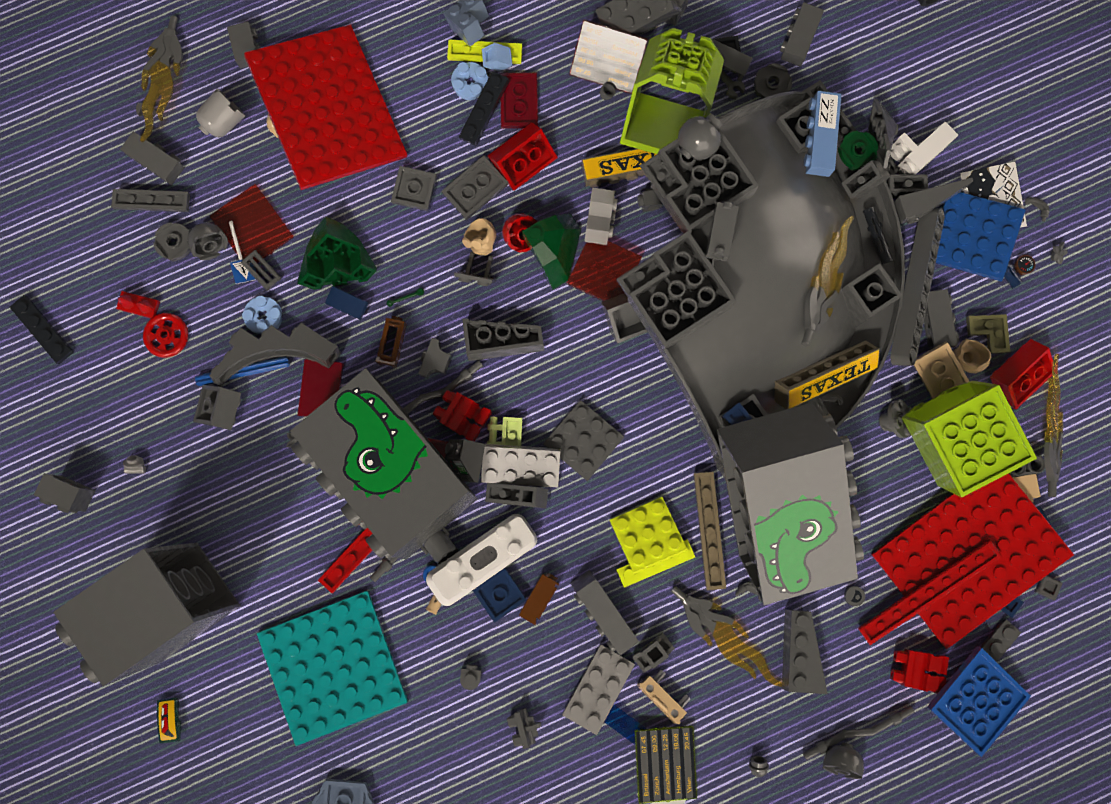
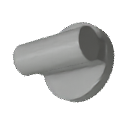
M132 455L123 462L125 474H145L146 472L142 457Z

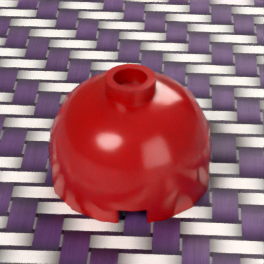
M524 213L510 216L502 228V236L505 243L517 252L529 251L530 248L523 238L522 231L538 221Z

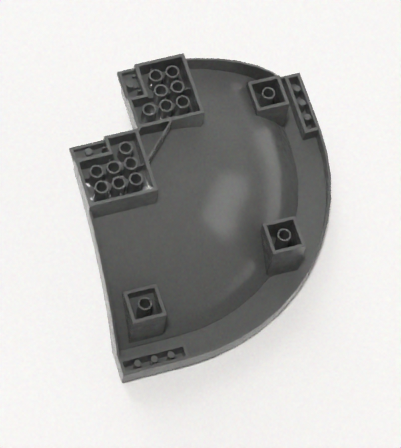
M821 80L802 92H784L765 97L717 118L723 124L719 129L721 143L715 154L707 159L695 160L691 157L688 160L680 153L681 147L678 144V139L660 149L657 155L640 165L652 183L651 188L683 235L617 278V282L627 295L629 303L651 336L682 390L707 441L716 467L725 481L717 429L729 426V424L722 415L737 403L744 407L752 419L787 410L775 402V381L867 341L880 348L878 368L826 392L836 394L844 401L841 406L834 401H823L824 406L836 422V428H838L852 414L868 393L882 369L894 340L898 316L902 307L905 283L904 246L900 221L892 194L886 181L861 199H850L841 183L858 170L853 171L847 167L840 159L838 147L842 139L850 132L856 131L841 108L835 171L829 177L806 174L804 158L808 152L805 142L810 130L807 128V121L809 116H811L809 101L811 97L815 96L817 91L829 92ZM855 146V152L861 155L862 148ZM721 201H729L735 206H739L730 256L727 261L705 257L714 208L717 202L721 203ZM871 207L875 208L878 220L882 222L883 226L881 228L893 258L892 262L883 265L881 264L871 233L867 230L868 224L863 214L864 210ZM815 287L817 289V287H822L826 296L830 291L836 290L839 295L826 310L829 316L828 321L818 329L817 333L813 334L809 346L802 345L801 343L806 331L804 328L805 300L809 288ZM806 401V402H804V403H802V404H800V405H798V406L805 405V404H808V403H807V401Z

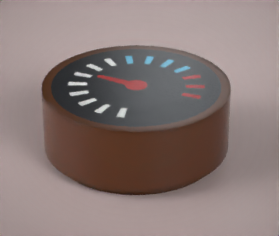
M1029 255L1017 258L1014 263L1016 272L1021 275L1031 273L1036 266L1035 260Z

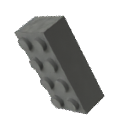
M612 0L596 9L602 26L639 36L682 12L677 0Z

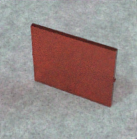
M256 184L234 199H231L230 202L210 215L215 225L225 233L228 243L237 254L229 225L230 221L233 222L243 259L254 250L264 259L294 238ZM255 256L253 257L256 263L260 262Z

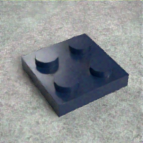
M506 568L472 590L494 623L527 601Z

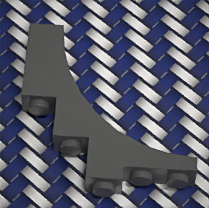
M300 323L298 327L292 330L290 337L272 325L262 332L260 339L240 328L230 338L229 344L232 350L224 355V359L212 369L209 376L215 384L221 387L232 375L257 361L272 357L290 356L312 360L330 368L341 353L338 346L303 323Z

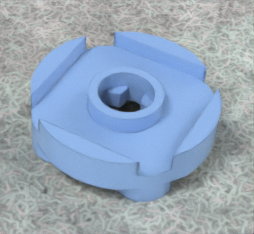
M474 62L458 64L451 77L454 91L464 100H475L476 97H479L488 80L486 69ZM470 77L473 78L475 82L467 85L465 80Z
M257 296L247 303L242 313V318L245 325L252 332L262 334L271 325L276 329L279 328L282 323V310L273 299ZM266 311L265 315L267 318L259 320V313Z

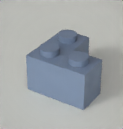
M460 0L443 13L451 30L469 46H472L484 37L480 23L488 18L489 14L483 0Z

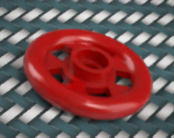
M158 314L151 318L144 327V345L150 353L157 357L168 358L175 356L187 344L188 328L185 322L175 314ZM165 320L172 321V326H164ZM155 325L160 327L156 331V334L152 333V329ZM175 330H180V338H175ZM167 332V337L163 338L162 334ZM155 339L161 343L157 348L152 343ZM173 342L174 347L167 350L166 345Z

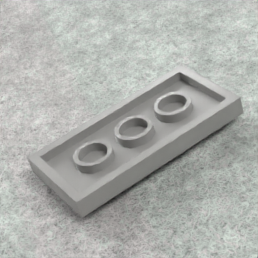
M485 444L481 482L558 488L561 449Z
M600 644L562 715L597 735L635 664Z

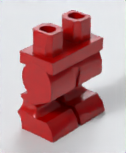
M447 390L442 400L449 403V407L445 410L437 406L433 415L444 426L458 435L464 436L468 441L475 442L482 430L480 426L484 427L492 411L485 407H479L478 403L458 392L455 394ZM466 418L474 420L480 426L469 423Z
M909 649L894 651L893 661L902 663L901 670L892 669L890 679L902 686L926 692L931 691L935 694H938L944 687L946 677L937 674L931 676L925 673V671L947 675L949 657L937 654L934 656L931 653Z

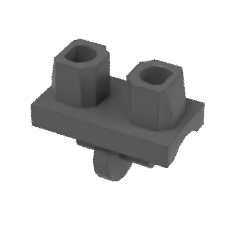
M522 708L507 718L510 728L518 727L519 733L512 736L514 746H523V749H526L536 743L534 737L538 736L537 728L542 725L541 722H535L533 716H528L527 708Z

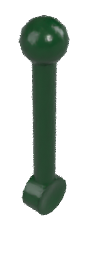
M419 288L416 292L395 300L389 299L386 304L392 307L394 303L417 295L423 296L424 290Z

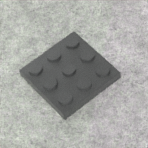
M580 400L545 441L544 445L547 448L561 449L560 459L588 481L623 440L624 436Z

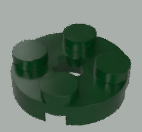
M850 132L842 139L838 147L840 159L853 171L860 170L870 161H875L877 158V141L867 132ZM855 146L862 148L861 155L855 152Z

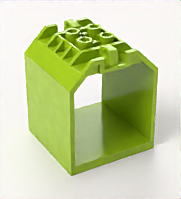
M671 28L649 40L633 87L620 144L658 154L660 149L678 139L679 130L688 119L695 116L706 118L710 114L724 63L722 55L711 38L701 36L700 42L697 43L693 42L695 38L694 33L688 32L686 39L680 38L682 30ZM652 81L686 93H695L700 95L706 107L702 111L640 93L641 87Z
M969 381L941 392L939 396L926 403L922 402L914 406L902 417L937 486L960 497H964L1037 459L1002 389L997 384Z

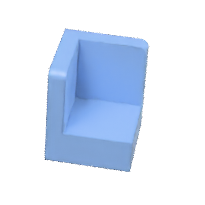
M493 43L482 49L483 67L500 72L512 66L511 49L509 47Z

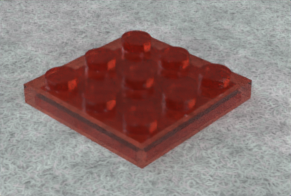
M610 241L607 242V245L586 242L567 281V285L601 301L619 296L625 292L617 282V278L639 265L642 256Z

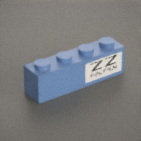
M817 91L815 96L811 97L809 101L811 116L808 118L807 128L810 130L805 142L808 152L804 158L806 174L829 177L835 171L841 94Z

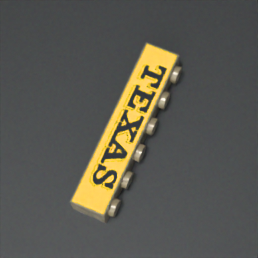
M633 149L582 159L581 167L585 186L594 188L607 182L615 184L622 179L635 180L638 176L645 175L640 165L657 154Z
M864 341L775 381V402L785 409L794 408L877 369L880 348Z

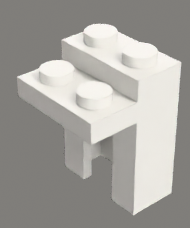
M944 122L917 146L904 132L892 145L890 154L894 160L900 163L897 166L899 169L898 174L916 175L940 154L958 134Z

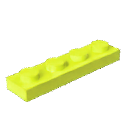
M448 40L447 58L452 61L483 62L482 49L493 43H498L511 49L512 64H521L522 44L477 41L472 46H469L463 40Z
M688 539L684 540L687 551L633 574L629 564L616 569L623 587L625 588L695 558Z

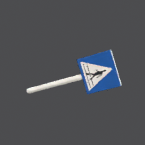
M230 221L229 225L239 258L238 261L230 262L235 283L240 284L256 280L241 264L243 260L233 222ZM248 261L247 264L256 272V268Z

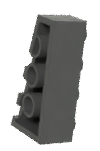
M462 318L466 353L469 361L544 351L541 326L506 324L505 322L493 323L484 320L472 321Z
M590 570L570 583L576 592L573 596L579 605L584 603L587 608L584 612L591 621L595 619L598 624L596 629L601 636L606 635L609 639L606 643L612 652L616 650L619 655H622L639 643Z
M785 609L782 689L788 692L828 694L812 613L809 611Z

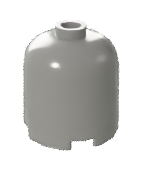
M218 88L198 109L196 118L200 123L198 128L205 135L210 133L214 137L219 138L232 130L245 115L233 102L230 103L225 97L226 95Z

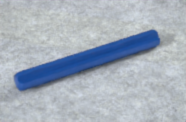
M286 356L256 362L244 367L228 380L289 367L290 362ZM211 372L195 376L196 385L202 386L214 383L209 376Z

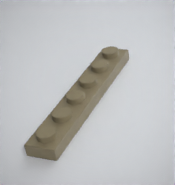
M714 472L694 473L706 590L726 589Z

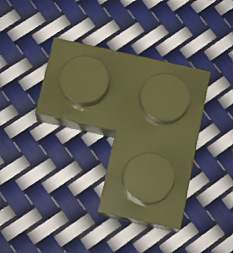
M1007 314L966 317L968 336L987 335V345L991 354L1010 352Z

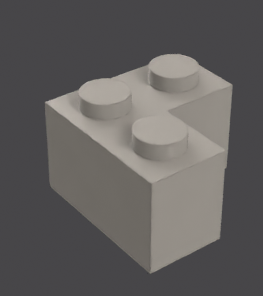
M592 188L585 242L607 245L608 237L612 238L614 226H610V224H614L615 213L612 210L616 211L618 200L614 199L615 191Z

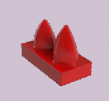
M121 291L120 297L117 298L118 304L116 309L151 319L156 316L160 301Z

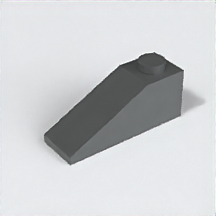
M487 483L485 502L546 509L549 489Z

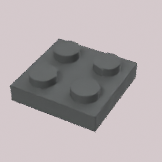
M399 166L391 203L428 211L437 175Z

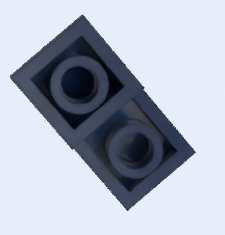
M332 286L325 301V304L359 320L362 319L368 306V302Z

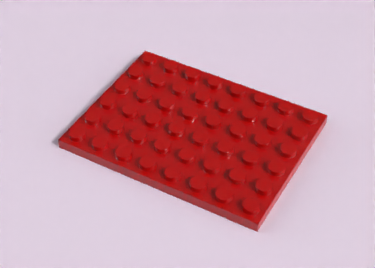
M351 24L244 53L245 60L300 190L407 158V152Z
M1009 473L964 497L952 493L871 554L902 595L906 596L987 540L992 541L1002 555L1000 559L918 613L946 650L1074 556L1073 552Z

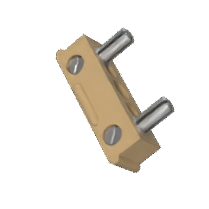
M660 670L654 678L646 676L641 683H637V687L673 723H681L680 720L687 713L683 707L690 701V697L684 695L677 703L658 684L666 675L663 670Z

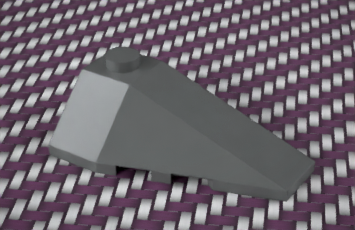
M874 99L867 133H870L877 141V156L882 167L887 168L894 136L898 134V124H896L892 115L878 99Z
M973 178L899 196L894 204L900 224L918 222L921 217L966 189L973 182Z

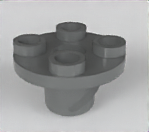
M899 399L892 401L889 404L888 412L881 414L879 417L880 427L884 431L894 432L899 438L911 436L902 417L912 407L908 408L906 403Z

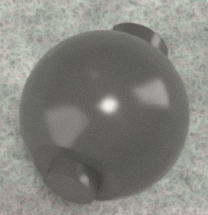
M711 113L706 118L695 116L688 119L681 126L678 133V144L681 147L680 153L688 160L691 157L695 160H704L711 157L720 146L721 133L719 129L723 124Z

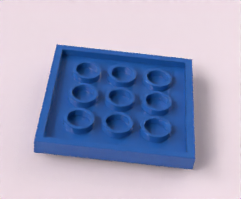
M959 192L947 200L943 207L945 218L936 263L1002 282L1026 209Z
M977 646L927 708L977 755L982 757L1029 700L1031 695L983 648Z

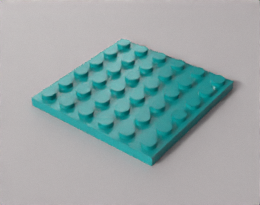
M369 590L257 633L295 746L408 703Z

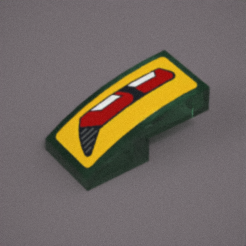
M178 698L157 700V729L160 744L181 741Z

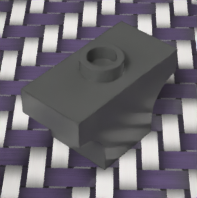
M432 338L427 351L424 350L421 356L423 363L418 374L428 379L433 373L445 375L452 357L441 350L439 340Z
M662 632L635 653L632 658L645 673L667 659L675 648Z

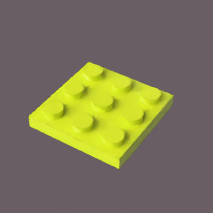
M663 497L610 519L612 528L633 574L687 551V547Z

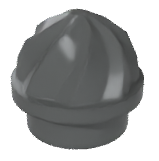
M754 756L751 758V762H749V768L756 777H763L769 770V764L766 758Z

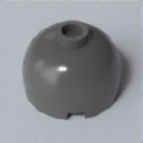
M207 222L198 224L190 230L187 244L192 255L204 261L218 257L220 255L218 252L223 248L224 250L227 248L228 240L221 228Z
M842 743L841 746H833L826 752L823 760V769L835 775H838V773L844 774L846 778L862 779L864 760L861 754L853 749V745Z

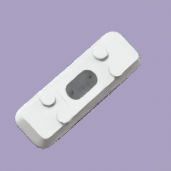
M513 514L427 574L426 583L442 605L450 606L532 549L537 543V536L522 515Z

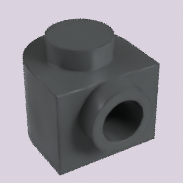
M652 188L646 189L641 195L637 196L639 207L642 206L643 212L662 208V202Z
M466 664V667H462L460 683L463 688L467 690L477 688L481 681L482 669H478V665Z

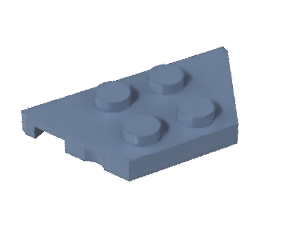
M326 779L312 804H374L366 782Z

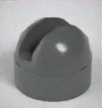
M605 83L599 91L601 98L604 100L611 99L615 95L614 86Z

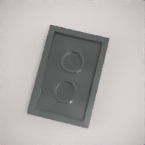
M483 155L441 192L467 221L509 184Z

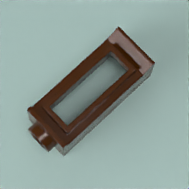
M392 316L391 319H385L375 362L381 366L385 364L397 369L407 324L402 318ZM390 326L397 327L398 330L392 355H383Z
M547 573V575L542 574L519 616L536 626V618L540 619L557 589L555 585L559 586V583L556 582L558 578L550 573Z

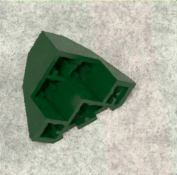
M572 214L551 216L522 231L525 242L541 265L543 275L552 290L566 283L570 278L581 228Z
M325 217L315 228L306 247L297 284L317 290L322 289L324 285L330 284L334 287L348 285V281L358 280L359 283L366 282L377 271V267L360 239L344 224Z

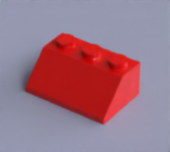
M532 122L488 155L494 167L507 180L513 191L558 158L542 129Z
M1030 339L990 376L992 384L1000 386L1008 403L1015 410L1056 373L1049 347Z

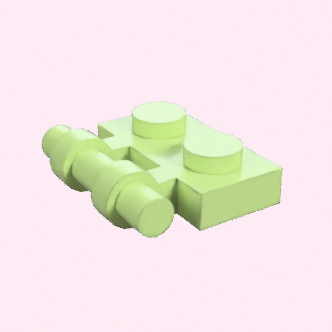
M490 417V424H488L487 428L489 430V441H487V444L521 446L523 418L503 417V425L497 424L498 417ZM497 431H502V442H496Z

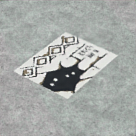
M1015 162L960 173L961 180L973 178V182L963 190L965 194L1024 209ZM1025 214L1020 227L1027 226Z

